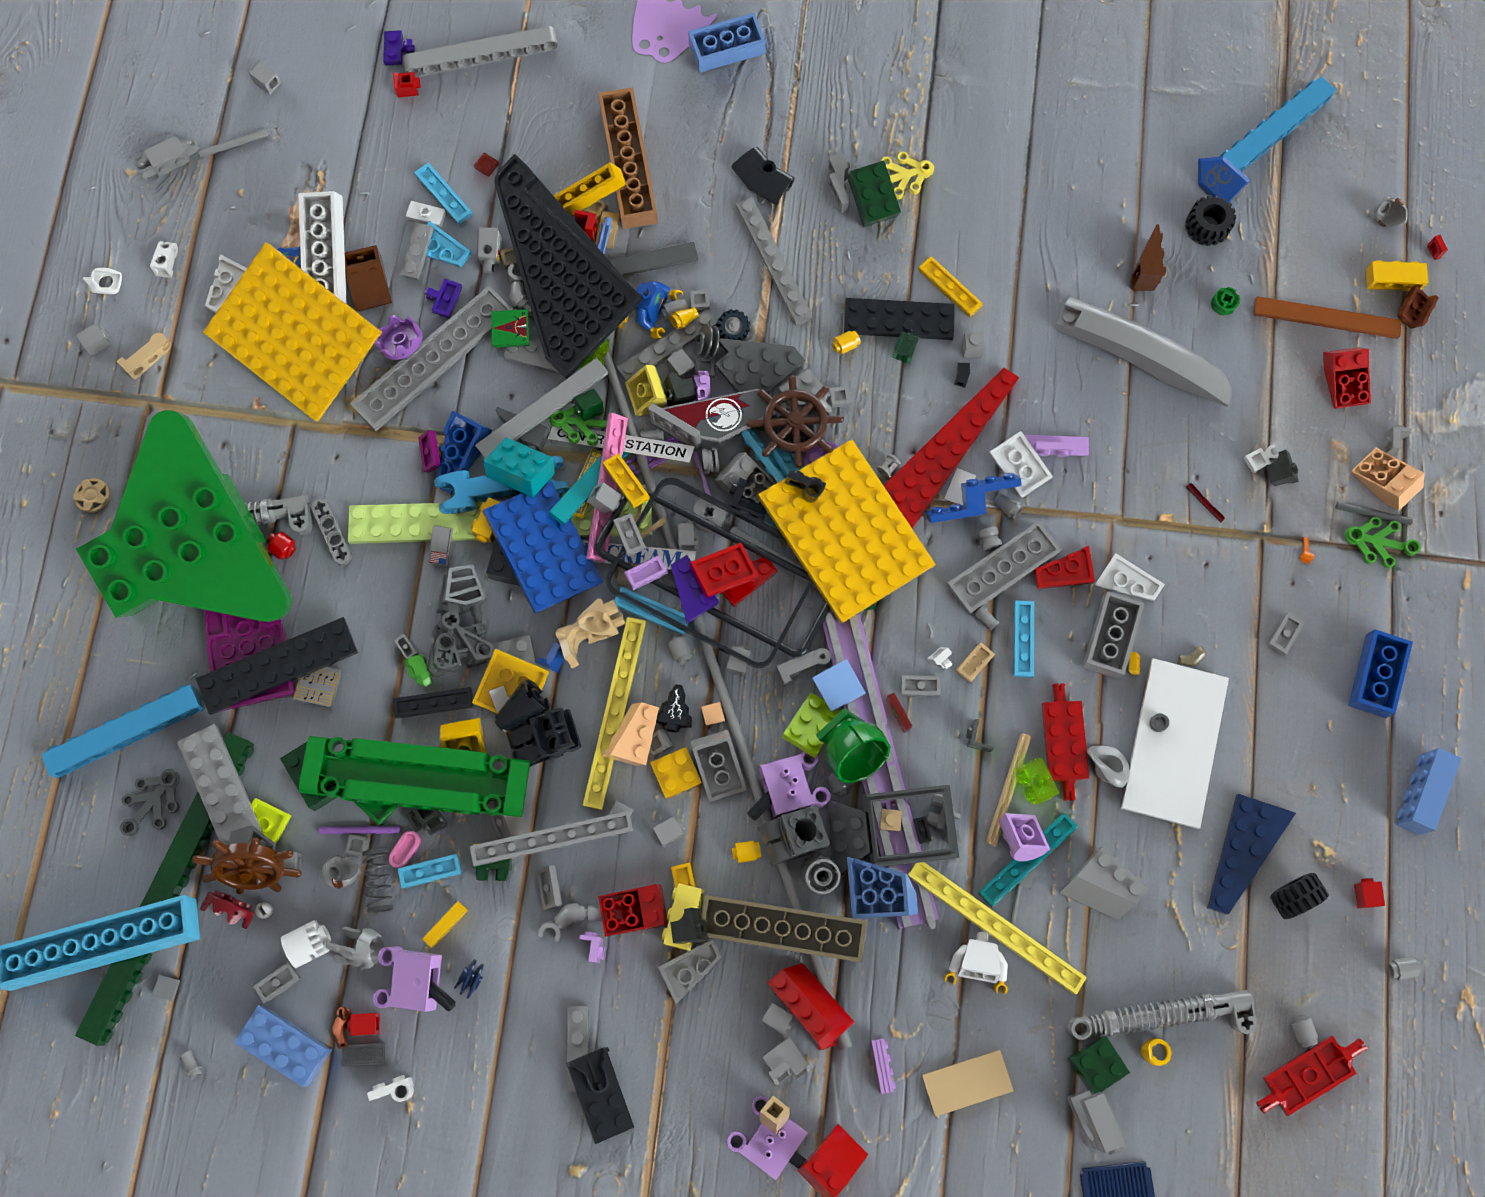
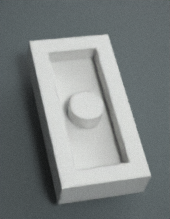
M411 201L406 213V219L422 224H427L431 221L441 228L446 210Z

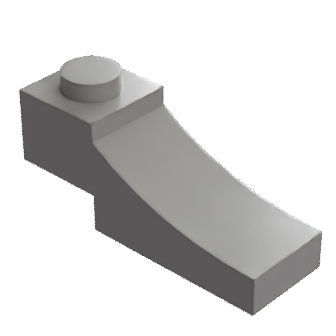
M840 153L829 157L828 168L831 174H829L828 185L840 212L844 213L848 211L849 207L844 178L848 175L850 164L848 159H845L843 154Z

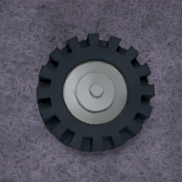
M737 309L725 311L719 317L716 325L719 329L720 339L743 341L750 331V321H748L747 315L745 316L742 311L739 312Z

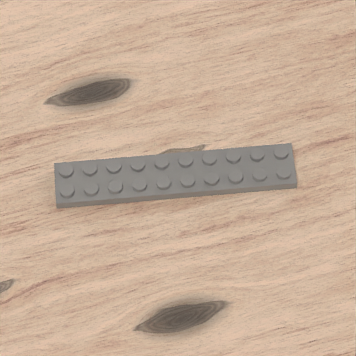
M487 286L426 338L413 354L399 361L351 402L350 405L377 431L492 332L491 311L513 309L490 286Z

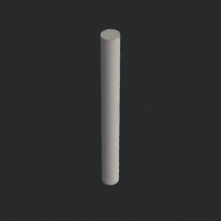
M267 129L198 152L200 157L203 158L267 137L269 133Z

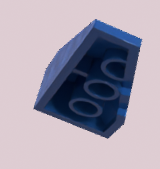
M452 411L444 427L445 439L444 445L441 446V466L438 467L437 477L456 471H468L481 453L476 444L490 435L492 429ZM440 488L441 490L451 495L453 493V491L450 489Z

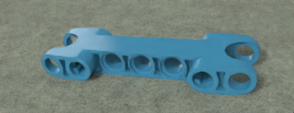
M551 456L553 457L555 470L564 465L562 457ZM469 471L451 472L434 479L436 488L450 489L454 492V496L450 500L439 505L440 512L444 514H459L473 511L476 509L475 501L487 500L488 497L493 499L522 493L486 476L470 478ZM552 478L547 482L552 481L558 495L570 489L568 482L555 481Z

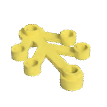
M900 152L897 161L900 164H907L914 169L908 170L892 163L889 157H883L881 160L889 163L886 165L887 169L897 173L890 175L891 182L901 181L899 186L894 189L897 200L903 198L904 190L911 177L918 175L916 181L911 183L909 189L912 194H918L924 179L934 173V165L930 161L923 160L918 162L909 158L906 152Z

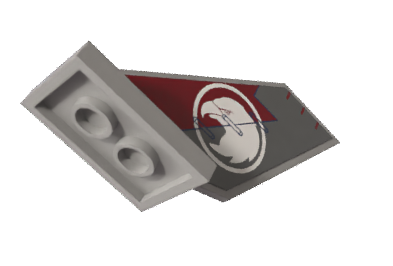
M753 389L660 408L652 403L648 410L652 425L664 430V432L686 445L695 446L694 450L698 451L702 446L701 439L721 443L751 428L746 425L747 421L763 419L768 403L758 395L759 389ZM781 403V405H782L783 407H785L786 409H789L788 406H786V405H784L783 403ZM774 410L772 417L779 414V412Z

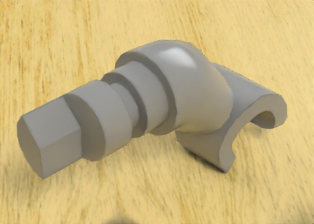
M511 264L508 267L507 278L511 285L509 299L515 308L520 310L528 309L529 317L534 321L522 276L514 275L516 267L514 264Z
M578 903L565 905L555 916V921H545L540 925L538 937H542L543 931L550 927L556 931L554 939L557 942L560 938L561 928L565 929L572 923L584 921V918H587L588 921H602L600 909H595V906H588V908L578 906Z

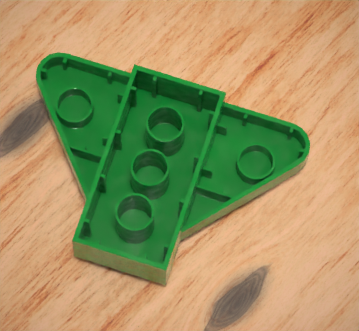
M164 410L155 414L147 427L111 530L76 548L115 618L133 616L158 601L266 622L283 619L292 607L290 591L263 546V543L267 542L230 476L221 473L193 422L188 416L172 410Z

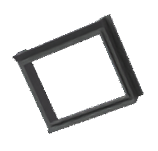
M950 785L862 795L864 811L869 814L873 853L870 854L872 864L885 867L959 858ZM935 794L943 795L950 849L879 857L872 802Z

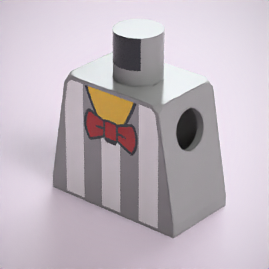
M479 227L478 258L483 265V272L487 274H493L494 266H499L501 262L500 250H502L503 239L498 228Z

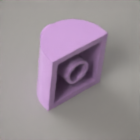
M1005 813L1001 817L999 824L1003 831V838L1010 847L1012 858L1017 861H1029L1044 855L1050 850L1035 815Z

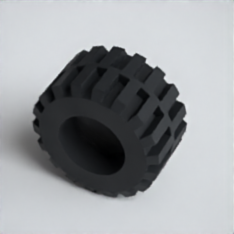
M1208 195L1207 198L1202 197L1195 202L1185 222L1187 223L1185 226L1186 230H1189L1188 235L1193 236L1192 240H1198V244L1206 243V246H1210L1211 243L1217 245L1227 238L1236 223V215L1234 214L1236 211L1234 208H1231L1232 204L1230 202H1226L1227 199H1220L1217 195L1215 197ZM1204 216L1212 217L1217 221L1218 225L1209 224L1204 219Z
M1308 873L1278 888L1271 894L1270 898L1282 918L1291 919L1318 906L1328 898L1329 894L1316 873Z

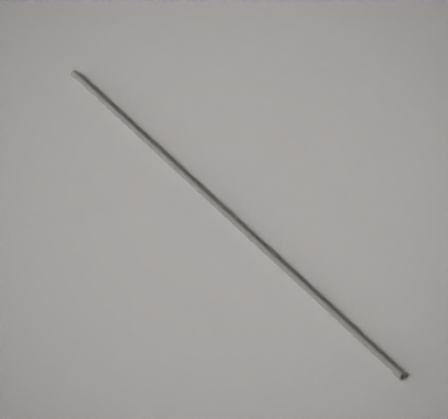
M604 341L598 349L604 366L609 373L608 378L621 415L628 418L626 427L628 435L639 437L606 341ZM635 454L646 487L649 491L654 492L656 484L646 456ZM654 502L653 507L657 519L660 520L664 517L667 521L661 526L667 548L678 550L664 507ZM702 616L694 619L696 631L709 637ZM700 640L752 793L757 802L764 794L712 646ZM769 808L761 815L763 824L772 821ZM788 863L778 864L792 908L804 910ZM809 954L817 980L834 998L820 956ZM846 1030L837 1040L841 1050L852 1046Z

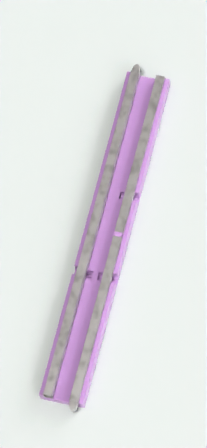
M828 612L825 618L826 621L822 623V629L827 649L831 654L832 667L847 659L866 692L865 695L842 706V708L847 709L867 723L875 724L884 733L891 746L889 757H887L888 759L881 768L866 779L861 780L864 795L905 790L890 729L887 727V718L860 614L841 624L839 620H834ZM907 798L872 802L880 856L921 852ZM882 809L902 811L900 832L880 830ZM914 863L885 867L908 874ZM910 879L916 891L918 914L895 916L898 929L927 923L930 929H934L936 926L935 920L939 918L933 895Z

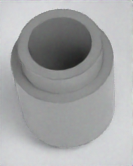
M677 299L664 304L661 313L664 320L667 319L671 322L670 316L673 315V312L689 308L685 299Z
M679 634L670 638L668 646L678 665L691 661L693 653L686 637H681Z
M1413 956L1394 959L1387 964V970L1392 979L1403 980L1418 977L1422 971L1420 962Z
M1306 1015L1294 1017L1291 1026L1297 1042L1302 1047L1317 1044L1318 1035L1311 1017L1306 1018Z

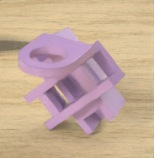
M698 371V375H693L694 387L697 392L694 401L710 398L708 371Z

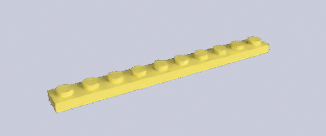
M627 617L583 807L603 811L614 759L601 755L609 746L611 738L621 726L620 723L625 716L646 626V621L630 617Z
M925 862L914 863L907 874L910 879L1069 992L1077 995L1087 978L1085 975Z

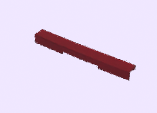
M1192 483L1186 486L1220 523L1225 519L1224 515Z

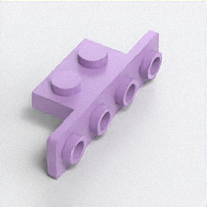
M1024 435L1039 456L1057 455L1059 457H1067L1069 455H1089L1088 437Z

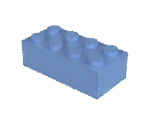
M755 12L688 31L689 46L699 73L765 54L766 41Z
M1440 748L1421 754L1416 761L1417 769L1410 777V788L1403 796V801L1405 802L1396 816L1398 819L1397 826L1417 835L1436 831L1461 761L1460 757Z
M264 1005L257 1006L234 1043L302 1087L310 1086L333 1050Z

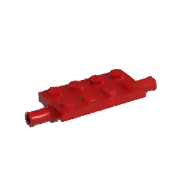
M1059 683L1052 684L1054 701L1041 704L1048 780L1059 781L1062 784L1063 801H1075L1074 783L1077 780L1090 779L1082 701L1066 700L1065 684L1060 683L1059 685Z
M1329 1036L1264 1076L1263 1080L1270 1089L1271 1094L1257 1101V1106H1261L1259 1109L1265 1114L1270 1109L1280 1105L1284 1114L1290 1116L1357 1074L1352 1066V1061L1354 1057L1367 1050L1366 1045L1362 1046L1364 1042L1358 1038L1350 1045L1341 1047L1334 1036Z

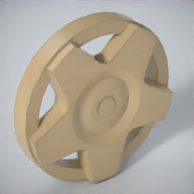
M96 478L81 481L73 494L76 506L87 513L101 511L107 506L111 497L108 485ZM104 490H106V497L102 495ZM95 504H101L98 507L93 508Z

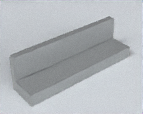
M497 762L494 765L496 770L503 768L502 762ZM491 801L487 807L495 809L498 806V802ZM489 815L498 839L529 832L524 816Z

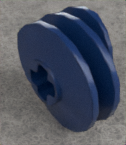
M475 959L467 968H464L454 987L456 989L463 983L460 995L470 987L467 999L470 998L483 979L480 975L484 964L481 963L474 971L477 962Z

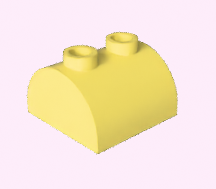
M645 365L625 382L636 416L648 415V408L652 403L660 408L667 404V397L664 394L661 379L658 376L656 367L653 365Z

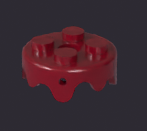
M215 890L214 893L208 892L200 907L201 911H205L212 903L213 913L220 916L226 912L227 922L231 925L236 924L244 917L242 928L244 929L248 928L255 915V912L251 910L252 905L218 890Z

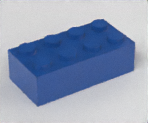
M1376 629L1366 634L1348 706L1383 718L1396 714L1413 641Z

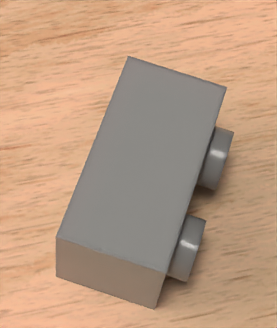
M405 634L394 640L406 659L418 655Z

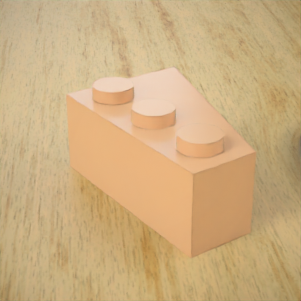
M643 702L632 704L620 723L621 726L616 734L613 735L609 746L601 756L635 766L646 765L659 707Z

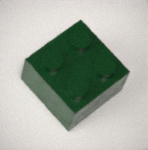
M1107 1036L1098 1037L1067 1058L1087 1090H1090L1091 1095L1103 1092L1130 1074Z

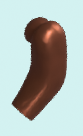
M340 1007L337 1010V1017L332 1026V1035L339 1049L348 1046L346 1030L348 1019L351 1018L352 1013L347 1007Z

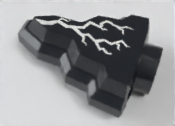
M675 684L669 692L668 700L662 703L658 711L656 723L664 725L663 730L677 733L680 728H692V717L689 715V707L685 704L686 695L682 685Z

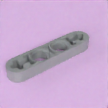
M316 499L313 501L311 508L332 557L338 565L346 566L352 561V554L334 513L325 499ZM320 504H322V505L324 506V507H323V510H324V512H325L326 515H322V513L320 512V510H319V505H320ZM326 520L333 521L332 527L328 529L324 528L323 524ZM333 536L340 537V542L336 545H332L330 542ZM341 548L345 554V560L340 559L341 555L338 549Z

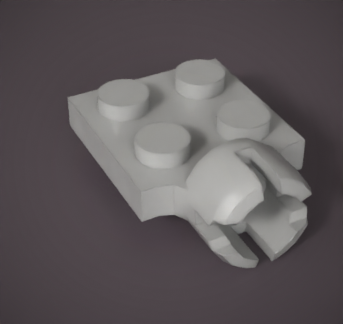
M810 369L796 376L797 390H803L815 395L823 387ZM789 381L779 387L780 393L789 390ZM829 392L820 400L827 416L832 414V409L826 402L830 398ZM798 401V411L807 403ZM814 409L808 413L809 416H818Z

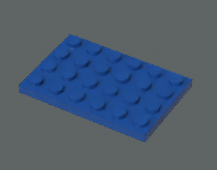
M552 481L546 483L534 497L522 493L482 511L534 614L603 583L593 561L586 559L587 549L571 518L563 526L549 515V511L560 500Z

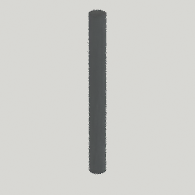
M1337 502L1335 509L1379 517L1383 520L1397 521L1407 525H1412L1413 518L1341 502Z

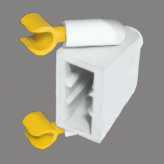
M978 932L976 940L969 939L967 945H962L955 952L949 966L950 972L945 975L944 979L946 982L948 976H953L955 979L952 985L957 982L956 973H958L960 977L995 983L993 989L997 994L998 987L1002 985L1003 994H1006L1008 988L1004 981L1007 980L1008 964L1003 954L998 950V945L988 942L989 934Z

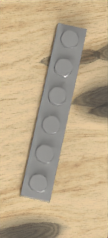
M706 309L683 329H675L619 365L617 371L626 382L645 365L656 366L667 359L671 353L678 352L695 341L700 329L705 324H709L712 327L717 325V321Z

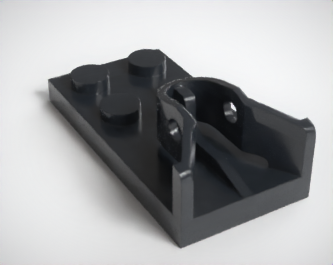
M602 1047L566 1062L594 1144L634 1128L608 1054L610 1051L608 1047Z

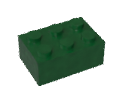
M884 160L849 172L847 179L863 228L895 218L901 213Z
M307 742L280 758L298 791ZM329 784L327 791H333L336 788V784ZM300 793L308 808L313 811L336 799L323 795Z

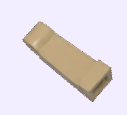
M155 333L147 344L127 360L121 357L116 362L135 380L170 350L171 343L164 334Z

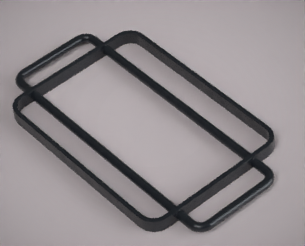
M671 477L661 480L654 492L644 488L650 499L636 522L638 530L653 503L656 502L736 544L742 543L745 549L809 581L779 640L754 629L714 607L707 611V613L773 646L774 649L770 657L764 662H755L616 590L610 581L617 567L626 571L635 567L622 560L626 553L624 546L617 557L603 549V544L614 526L613 520L619 517L628 501L622 495L618 508L612 512L595 544L597 554L601 558L613 563L607 574L606 581L609 591L614 596L757 669L768 666L778 650L793 657H801L807 653L830 610L826 601L800 649H793L783 644L782 641L810 588L814 584L808 573L659 496V493L663 487L675 485L787 542L782 533L677 478ZM660 579L650 582L680 598L678 590L674 586Z

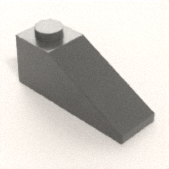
M496 408V413L504 424L517 415L502 408ZM538 424L518 440L523 445L542 452L550 432L547 426Z

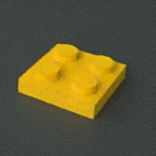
M687 747L650 762L665 799L702 784Z

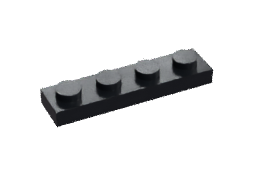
M467 687L393 698L394 717L399 719L474 708L472 688Z

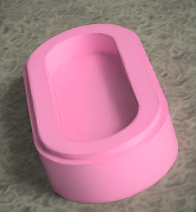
M406 831L401 835L389 854L391 866L398 869L409 864L421 844V838L418 833Z

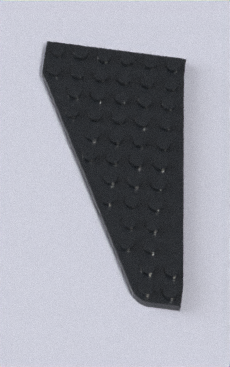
M514 153L498 170L494 183L545 358L564 378L568 379L644 298L625 280L526 163Z

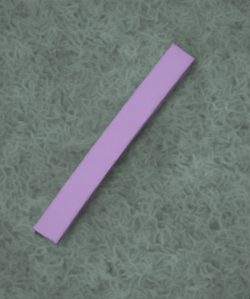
M697 451L693 452V457L700 471L704 491L711 496Z

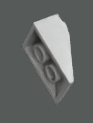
M728 729L690 741L709 802L747 790Z

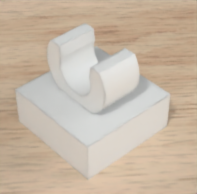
M940 647L927 660L931 665H940L942 669H948L952 665L948 659L952 652L948 647Z

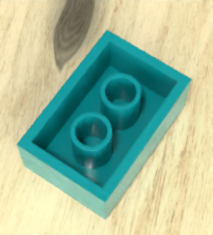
M507 437L483 461L486 477L531 497H534L555 474L553 457Z

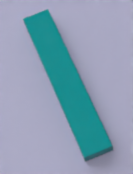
M623 452V460L627 457L629 452ZM602 455L549 511V515L563 526L588 500L594 486L598 485Z
M1063 813L1043 831L1050 848L1048 852L1029 861L1013 859L978 894L993 908L1077 830L1079 826Z

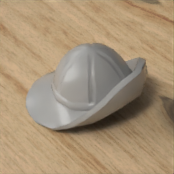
M1092 746L1087 749V753L1095 762V772L1102 781L1116 787L1126 785L1129 780L1130 770L1128 762L1121 752L1109 746Z

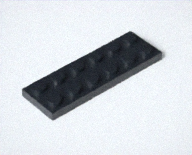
M846 298L844 333L856 331L858 335L953 340L954 304Z

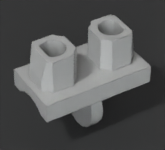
M935 794L932 797L931 805L940 807L939 814L929 812L926 820L928 824L935 827V830L941 831L946 820L943 795ZM952 804L954 819H960L961 815L956 813L957 805Z

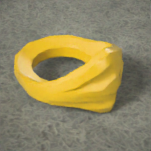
M1160 1038L1149 1039L1140 1048V1054L1151 1065L1162 1066L1170 1061L1172 1054L1170 1046ZM1157 1044L1163 1045L1166 1049V1057L1162 1061L1152 1054V1048Z

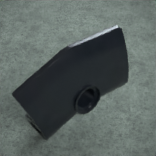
M754 147L747 151L731 166L751 192L775 205L778 204L784 191L788 192L795 180V177L777 168L773 161L768 160L759 147Z

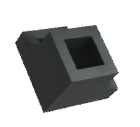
M675 372L668 373L664 380L668 407L693 402L697 392L692 378L681 379Z
M1287 450L1278 452V459L1274 463L1266 465L1272 485L1278 486L1299 482L1297 465L1292 462L1291 455Z
M411 808L412 811L406 815L417 833L425 828L429 835H433L448 825L441 812L433 810L434 808H431V810Z
M684 909V914L680 920L670 922L673 943L685 944L708 941L706 921L701 919L700 909Z

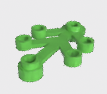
M573 407L566 411L558 410L549 416L550 424L553 427H561L568 435V440L572 444L578 443L580 436L568 424L575 425L585 435L590 446L598 444V435L593 433L587 426L606 428L607 420L589 419L584 422L580 416L571 417L575 414Z
M1372 517L1362 527H1349L1344 534L1349 544L1357 545L1364 555L1363 561L1366 564H1372L1377 560L1376 554L1371 552L1365 542L1371 543L1383 559V567L1387 569L1393 567L1396 560L1389 555L1384 547L1402 550L1408 556L1417 554L1421 549L1420 543L1414 539L1403 543L1384 538L1390 533H1396L1400 530V524L1397 521H1391L1386 528L1373 536L1365 534L1370 529H1377L1381 526L1382 521L1379 517ZM1372 521H1376L1377 525H1374ZM1391 525H1394L1396 530L1392 529ZM1368 555L1372 557V561L1368 559ZM1386 560H1390L1391 565L1387 564Z

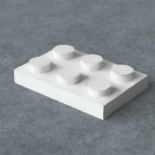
M1021 431L989 452L1003 474L1015 473V475L1021 478L1022 486L1013 487L1021 499L1053 478Z

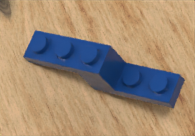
M1006 473L1003 477L998 478L996 476H987L985 480L969 479L966 483H961L963 505L952 504L949 508L934 507L931 511H926L927 519L931 523L987 514L985 492L1022 486L1021 478L1015 475V473Z

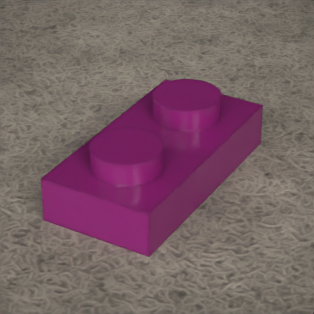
M428 430L419 436L418 439L423 471L430 473L441 465L435 431Z

